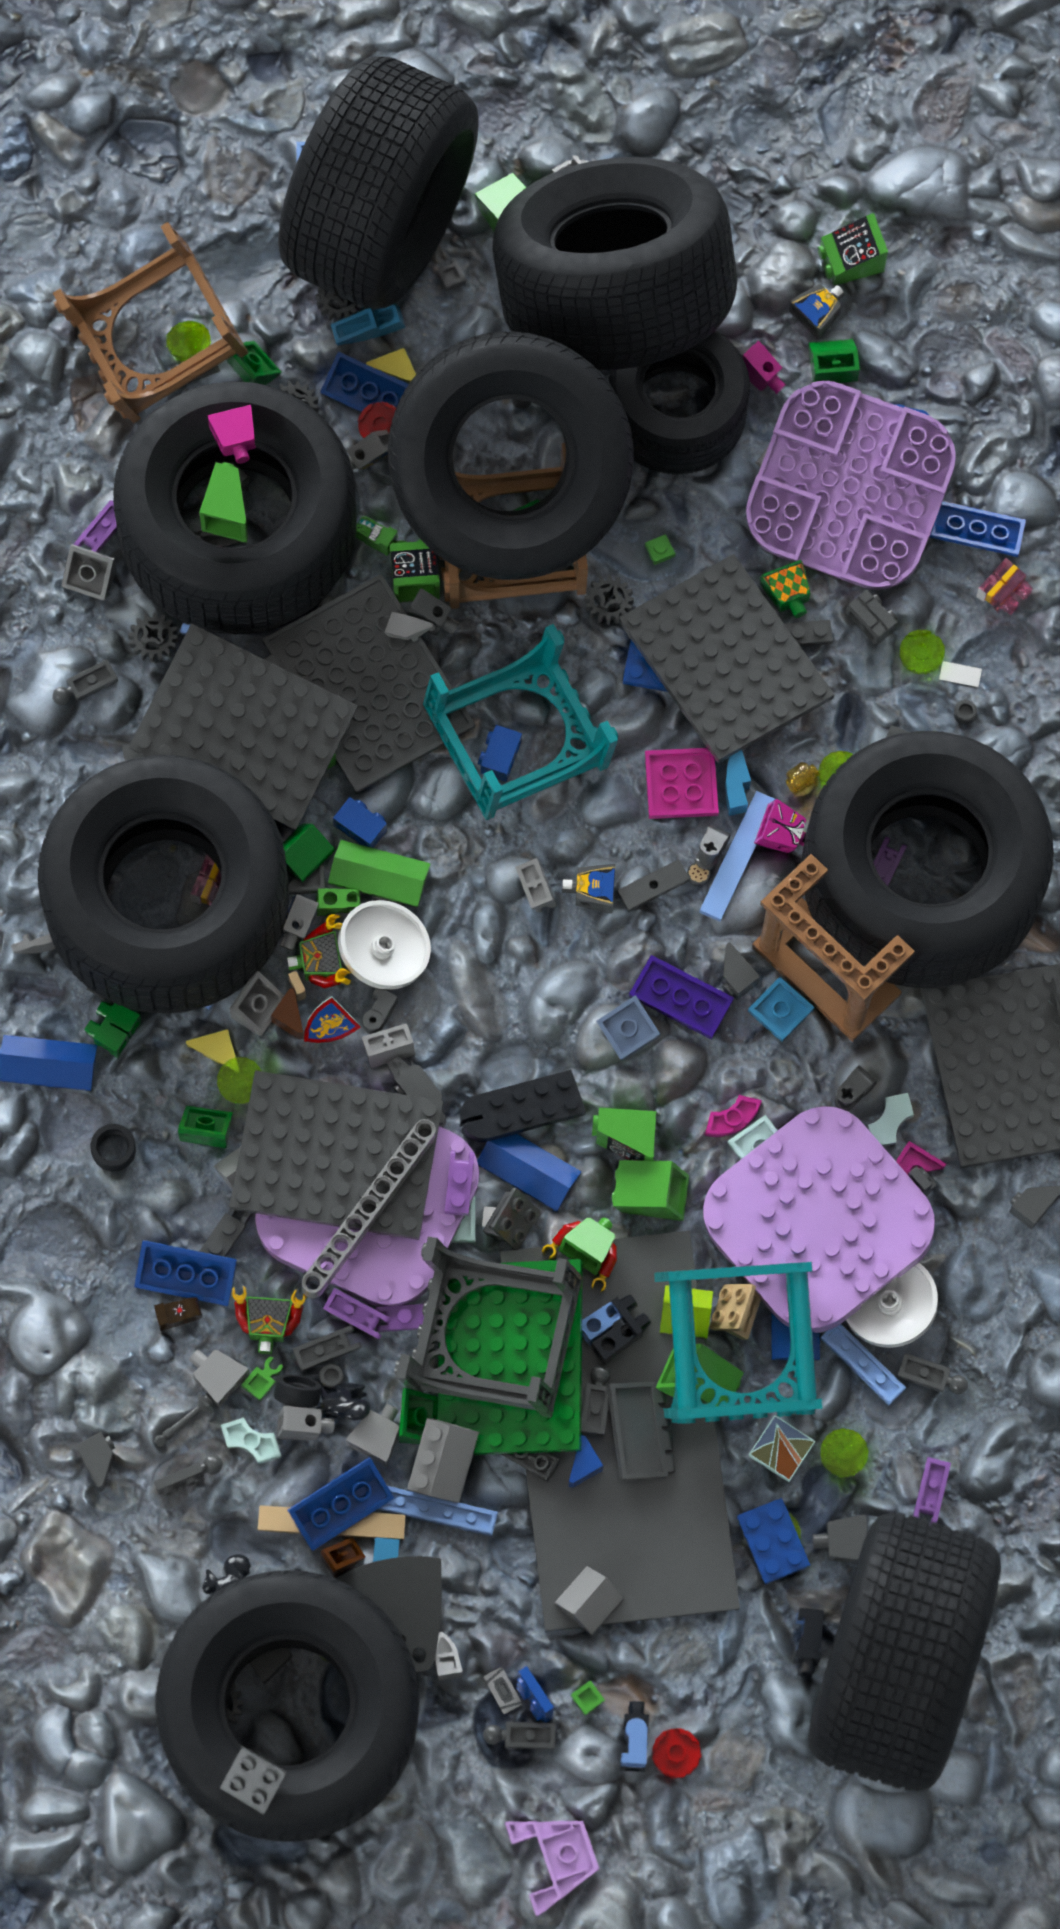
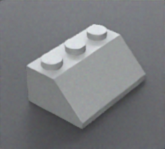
M427 1418L407 1489L431 1497L460 1503L479 1432L435 1418Z

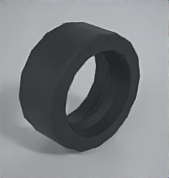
M118 1124L104 1125L92 1136L90 1143L91 1154L96 1164L102 1169L111 1172L121 1171L134 1160L136 1143L132 1133L126 1127ZM108 1135H120L127 1142V1152L123 1158L110 1161L102 1157L99 1146L101 1141Z
M281 1375L276 1379L273 1396L277 1401L289 1406L312 1408L319 1403L322 1386L316 1380L308 1377Z

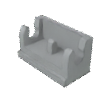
M537 858L515 867L532 910L535 909L536 912H542V908L545 906H549V908L557 906L543 867Z
M407 1023L362 1037L370 1069L388 1064L397 1056L404 1059L415 1055L414 1042Z

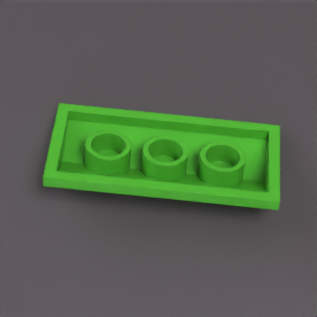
M341 840L333 859L328 884L347 889H356L362 893L418 907L431 863Z

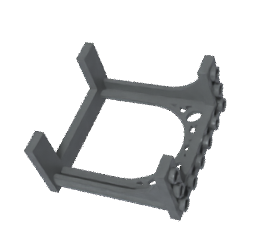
M428 1236L427 1243H424L422 1246L421 1256L423 1261L434 1271L433 1278H430L428 1283V1292L430 1293L428 1301H425L422 1314L424 1319L417 1331V1338L419 1339L417 1348H414L412 1356L401 1354L400 1360L396 1361L394 1368L396 1378L407 1388L418 1392L428 1391L536 1410L542 1416L552 1418L583 1277L567 1259L558 1258L555 1272L467 1257L448 1250L438 1238ZM463 1277H468V1281H474L470 1286H467L466 1280ZM451 1279H457L461 1284V1291L457 1294L452 1293L448 1288V1282ZM493 1285L562 1296L544 1381L542 1378L531 1377L530 1386L528 1387L474 1377L461 1370L448 1352L445 1337L448 1318L456 1304L468 1293L481 1287ZM445 1295L451 1298L448 1305H444V1302H446ZM440 1320H443L442 1326H439ZM435 1342H440V1348L433 1351L436 1347ZM439 1355L445 1357V1362L441 1367L437 1369L430 1368V1362L434 1357ZM449 1367H452V1369H453V1374H452V1375L449 1374V1373H447V1372H446V1375H443V1374H442V1373H444Z

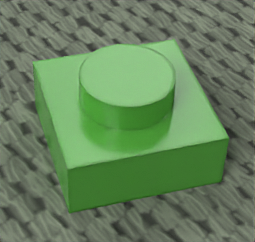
M666 534L645 542V547L654 565L675 557V552Z
M591 1680L570 1695L584 1716L605 1702V1699Z

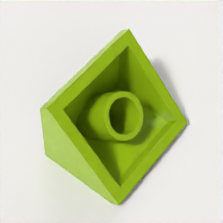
M665 1285L659 1333L673 1334L669 1285ZM692 1289L695 1337L707 1339L713 1291Z

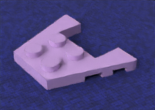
M583 1821L505 1822L512 1845L537 1837L553 1884L552 1887L529 1894L536 1917L543 1914L599 1870Z

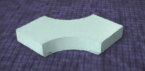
M908 1093L885 1097L883 1115L876 1122L867 1126L868 1130L883 1147L895 1145L897 1143L896 1132L898 1127L904 1121L914 1116Z
M244 1418L221 1425L228 1449L239 1448L248 1451L255 1457L258 1465L281 1458L274 1433L264 1434L256 1432L248 1426Z

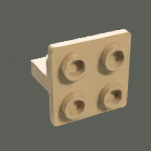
M724 1284L719 1293L715 1312L712 1315L710 1329L726 1331L742 1340H748L761 1301L759 1294L755 1292L756 1286L753 1284Z

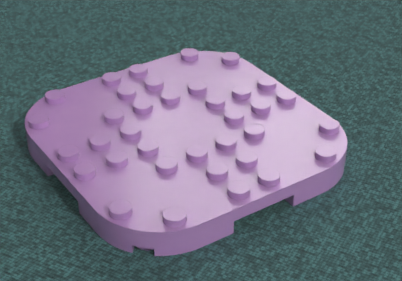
M831 381L813 382L796 390L787 399L780 412L773 436L747 501L746 514L750 532L764 550L777 557L791 562L802 560L805 567L867 589L881 590L897 586L908 579L919 565L952 478L956 456L952 439L946 428L929 415L865 395L857 389Z
M836 1107L812 1108L800 1113L715 1180L707 1192L703 1208L705 1226L710 1239L735 1267L812 1262L813 1272H808L811 1324L812 1332L814 1333L825 1332L842 1324L861 1309V1305L896 1277L900 1278L920 1262L932 1245L935 1231L933 1209L925 1194L857 1117L848 1111ZM786 1273L743 1276L749 1284L756 1286L755 1291L775 1317L789 1327Z
M439 1126L420 1239L415 1240L367 1232L330 1284L376 1307L413 1303L427 1292L430 1278H433L434 1271L423 1261L421 1256L423 1244L427 1243L428 1236L435 1237L448 1249L463 1218H465V1215L445 1214L451 1150H456L455 1160L469 1161V1153L473 1152V1150L465 1140ZM474 1156L470 1205L477 1193L479 1184V1167L476 1156ZM255 1214L258 1236L265 1250L277 1261L302 1273H307L340 1228ZM350 1229L352 1232H358V1231H360V1230ZM343 1242L335 1245V1249L338 1251H344L348 1247ZM326 1261L323 1262L320 1267L323 1270L328 1271L331 1270L334 1265L331 1262Z

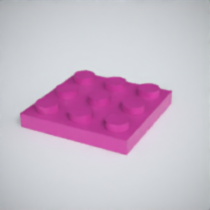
M708 748L645 751L649 819L718 816L715 758Z

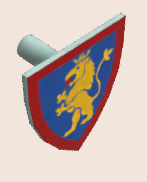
M331 996L315 1008L309 1016L304 1028V1042L324 1043L336 1041L352 1034L361 1028V1025Z

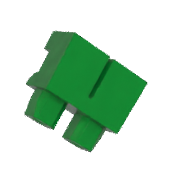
M102 1001L96 1011L97 1015L104 1018L102 1024L100 1025L90 1020L84 1030L87 1035L93 1038L95 1045L103 1047L111 1055L119 1058L129 1039L132 1038L140 1025L141 1017L140 1014L115 1003L111 1005Z

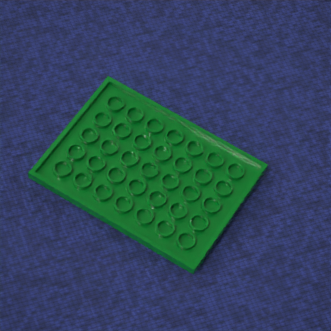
M581 1259L568 1260L583 1277V1261ZM557 1260L507 1262L502 1264L555 1272ZM463 1277L466 1280L467 1286H470L474 1281H468V1277ZM583 1278L552 1418L542 1416L536 1410L438 1393V1420L479 1432L473 1455L581 1451ZM451 1279L448 1282V1288L452 1293L457 1294L461 1291V1284L457 1279ZM498 1285L481 1287L468 1293L456 1304L446 1326V1345L452 1360L467 1374L482 1379L528 1387L530 1386L531 1377L542 1378L544 1381L562 1296ZM445 1295L446 1302H444V1305H448L451 1298ZM440 1320L439 1326H442L443 1320ZM442 1355L438 1356V1368L445 1362V1357ZM449 1367V1368H448L444 1373H442V1374H443V1375H446V1372H447V1373H449V1374L452 1375V1374H453V1369H452V1367Z

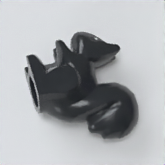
M347 1383L342 1388L336 1384L335 1391L327 1393L322 1388L321 1397L325 1416L346 1417L353 1421L366 1418L370 1414L371 1407L366 1400L361 1399L367 1396V1393L363 1392L365 1385Z
M241 1554L228 1557L224 1563L226 1576L220 1579L207 1569L206 1578L202 1586L203 1592L205 1594H214L223 1587L245 1578L250 1574L251 1564L249 1559Z

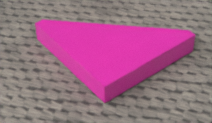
M908 1141L896 1160L907 1175L916 1166L918 1168L922 1167L926 1172L941 1170L946 1166V1163Z

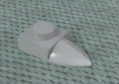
M439 1632L434 1659L438 1681L462 1677V1668L457 1648L453 1641L443 1632Z

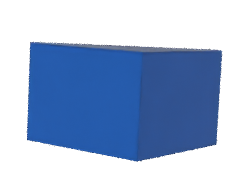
M581 1435V1451L576 1452L569 1479V1487L572 1488L603 1471V1464L586 1436Z

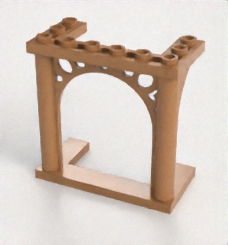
M169 222L160 227L173 248L119 282L96 293L83 296L66 295L61 289L53 292L56 298L54 302L55 307L60 314L63 313L67 321L70 320L74 328L78 327L81 332L78 334V337L83 345H88L91 350L88 352V355L94 364L98 363L100 367L98 373L102 380L107 382L103 384L106 390L104 394L106 400L111 406H114L117 412L121 413L124 419L129 418L133 423L141 419L140 412L235 354H238L240 357L248 354L245 345L189 245ZM187 265L215 315L212 317V320L223 338L173 369L163 373L141 374L127 368L117 357L112 341L113 326L119 312L132 298ZM110 310L112 312L109 317L103 315V313L107 314ZM99 320L105 321L107 328L103 331H97L93 328V324ZM103 336H105V337H106V342L103 343V341H102L100 338H97V337H103ZM111 356H114V359L112 361H109V358ZM121 372L126 373V377L124 379L121 375H119ZM132 378H137V389L133 392H128L127 386ZM149 380L151 384L145 385L146 388L144 389V381Z
M561 443L560 467L489 475H470L456 471L455 474L465 492L469 496L474 497L473 499L479 503L496 495L550 490L556 486L564 469L566 459L565 443ZM586 555L573 563V570L558 571L540 577L521 580H501L483 576L484 581L478 580V583H474L479 575L472 574L468 580L462 581L459 578L462 569L455 567L445 560V567H441L442 581H444L445 602H449L452 609L459 608V603L574 590H576L577 595H585L587 589L588 564Z
M810 854L760 902L766 913L761 936L752 943V947L853 1042L901 996L902 992L894 984L886 981L914 955L915 951L897 935L863 967L812 918L809 906H807V902L802 898L828 872V869ZM794 937L845 984L848 991L847 1002L787 946Z

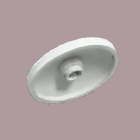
M376 900L357 906L344 920L338 935V948L345 966L357 979L375 988L393 990L408 986L418 979L429 962L431 945L426 928L414 913L394 902Z
M918 1262L900 1278L896 1277L861 1305L862 1308L849 1317L846 1322L855 1335L871 1345L893 1348L914 1342L929 1329L935 1319L938 1309V1294L935 1282L927 1269Z

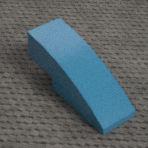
M396 303L383 309L373 310L368 308L330 324L337 345L366 341L406 328L401 310Z
M742 750L729 757L726 770L725 796L729 816L745 813L748 808V801L744 790L750 789L751 779Z

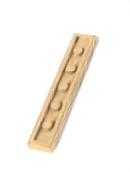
M260 1505L258 1531L300 1534L287 1511L291 1507ZM371 1513L337 1536L404 1540L406 1515Z

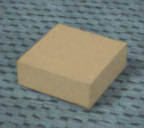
M296 971L289 973V983L295 990L297 1000L305 999L306 990Z

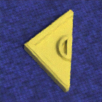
M404 348L366 362L367 365L408 383L416 375Z
M228 1029L186 1041L187 1047L202 1053L219 1064L221 1063L236 1073L240 1072Z

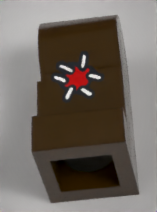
M197 1297L154 1305L160 1331L191 1323L203 1317Z

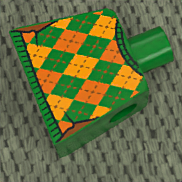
M802 560L761 575L760 585L779 612L791 609L794 618L802 617L807 613L804 603H807L810 599V589Z

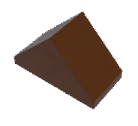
M290 988L271 1014V1021L300 1040L304 1039L295 990Z
M353 1537L325 1548L320 1552L322 1561L334 1578L366 1558Z

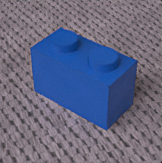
M499 725L495 726L493 732L489 731L485 742L488 745L486 752H481L478 760V765H481L480 774L484 775V773L493 770L498 780L507 782L522 742V733Z
M349 797L333 817L334 827L363 846L374 848L387 832L386 819L377 812L373 814L358 799L355 801Z

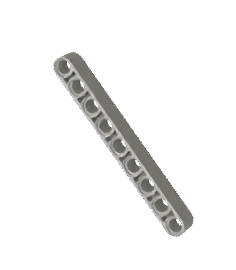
M422 1119L415 1124L304 1275L302 1290L308 1298L315 1299L323 1294L435 1140L436 1131L432 1121ZM421 1129H428L431 1131V1134L427 1137H422L418 1132ZM409 1147H413L417 1150V1153L409 1156L404 1151ZM399 1166L404 1171L399 1175H395L391 1172V1169ZM385 1185L390 1190L385 1194H381L377 1191V1188ZM367 1204H372L376 1209L372 1213H367L363 1210V1207ZM353 1223H358L362 1228L358 1232H352L349 1226ZM343 1242L348 1247L344 1251H338L335 1249V1245ZM326 1261L334 1265L328 1271L323 1270L320 1266ZM310 1281H317L320 1284L315 1290L308 1289L306 1285Z

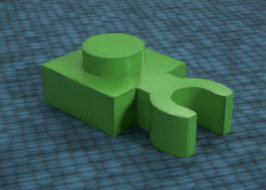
M272 1356L266 1359L263 1370L256 1367L242 1384V1387L260 1402L276 1384L272 1377L279 1375L283 1370L282 1364L277 1369L270 1368V1364L274 1360Z

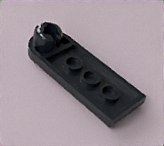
M567 1070L468 1098L460 1111V1127H462V1134L479 1142H488L584 1116L586 1109L572 1070ZM471 1119H475V1120H476V1121H472V1122L466 1123L467 1121H469V1120H471Z

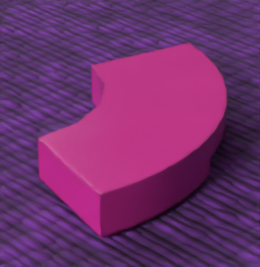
M739 1095L735 1104L729 1109L721 1112L711 1111L705 1136L724 1137L741 1131L755 1118L762 1100Z

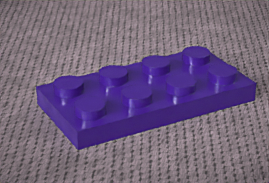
M653 955L649 957L629 993L630 998L636 995L642 1004L711 1040L734 1001V997Z

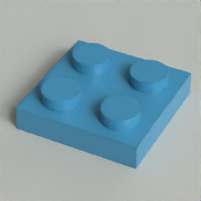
M779 977L748 1008V1012L776 1038L783 1042L814 1011L815 1007L785 980Z

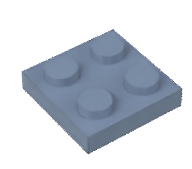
M636 995L596 1021L621 1061L662 1036Z

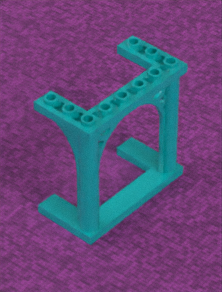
M554 624L545 627L541 642L520 659L452 690H448L439 672L430 675L423 706L486 821L494 818L496 810L596 767H598L599 771L607 769L619 739L616 729L610 726L608 720L600 723L598 728L592 725L587 708L582 707L577 690L575 688L572 689L566 670L561 669L558 663L565 639L560 630L557 631ZM542 675H546L549 679V685L546 688H540L537 685V680ZM533 676L531 681L532 684L525 683L524 680H529L530 677ZM552 688L555 689L554 691L555 694H557V696H553L551 694L550 690H552ZM523 689L540 694L557 708L565 725V742L559 755L547 766L503 785H500L493 770L484 773L481 779L451 725L447 714L506 690ZM571 727H576L575 730L578 733H573ZM573 739L581 740L586 745V748L576 749L571 746L570 741ZM570 752L572 755L566 758L565 753Z
M812 1262L654 1272L655 1282L669 1281L675 1362L674 1399L670 1408H664V1418L671 1419L672 1423L688 1424L696 1423V1418L704 1417L705 1422L720 1421V1416H729V1420L744 1419L745 1414H753V1418H767L768 1413L777 1412V1417L792 1416V1414H815V1409H823L822 1399H817L808 1282V1272H813ZM786 1273L790 1354L784 1370L770 1385L754 1392L737 1393L718 1386L703 1371L697 1357L691 1280ZM790 1371H794L793 1378L796 1377V1382L788 1378ZM697 1377H700L704 1380V1384L700 1385L696 1390V1385H699ZM784 1382L792 1387L793 1395L790 1398L780 1394L778 1390L780 1383ZM707 1388L714 1389L715 1396L713 1400L708 1404H703L701 1402L702 1392ZM768 1392H773L775 1397L779 1401H776V1399L769 1397V1400H767L766 1394ZM721 1395L728 1397L727 1403H725L726 1401H721L718 1406H715ZM745 1396L750 1397V1401L748 1403L744 1401Z

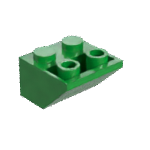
M853 339L808 343L813 382H858L860 366L858 350Z

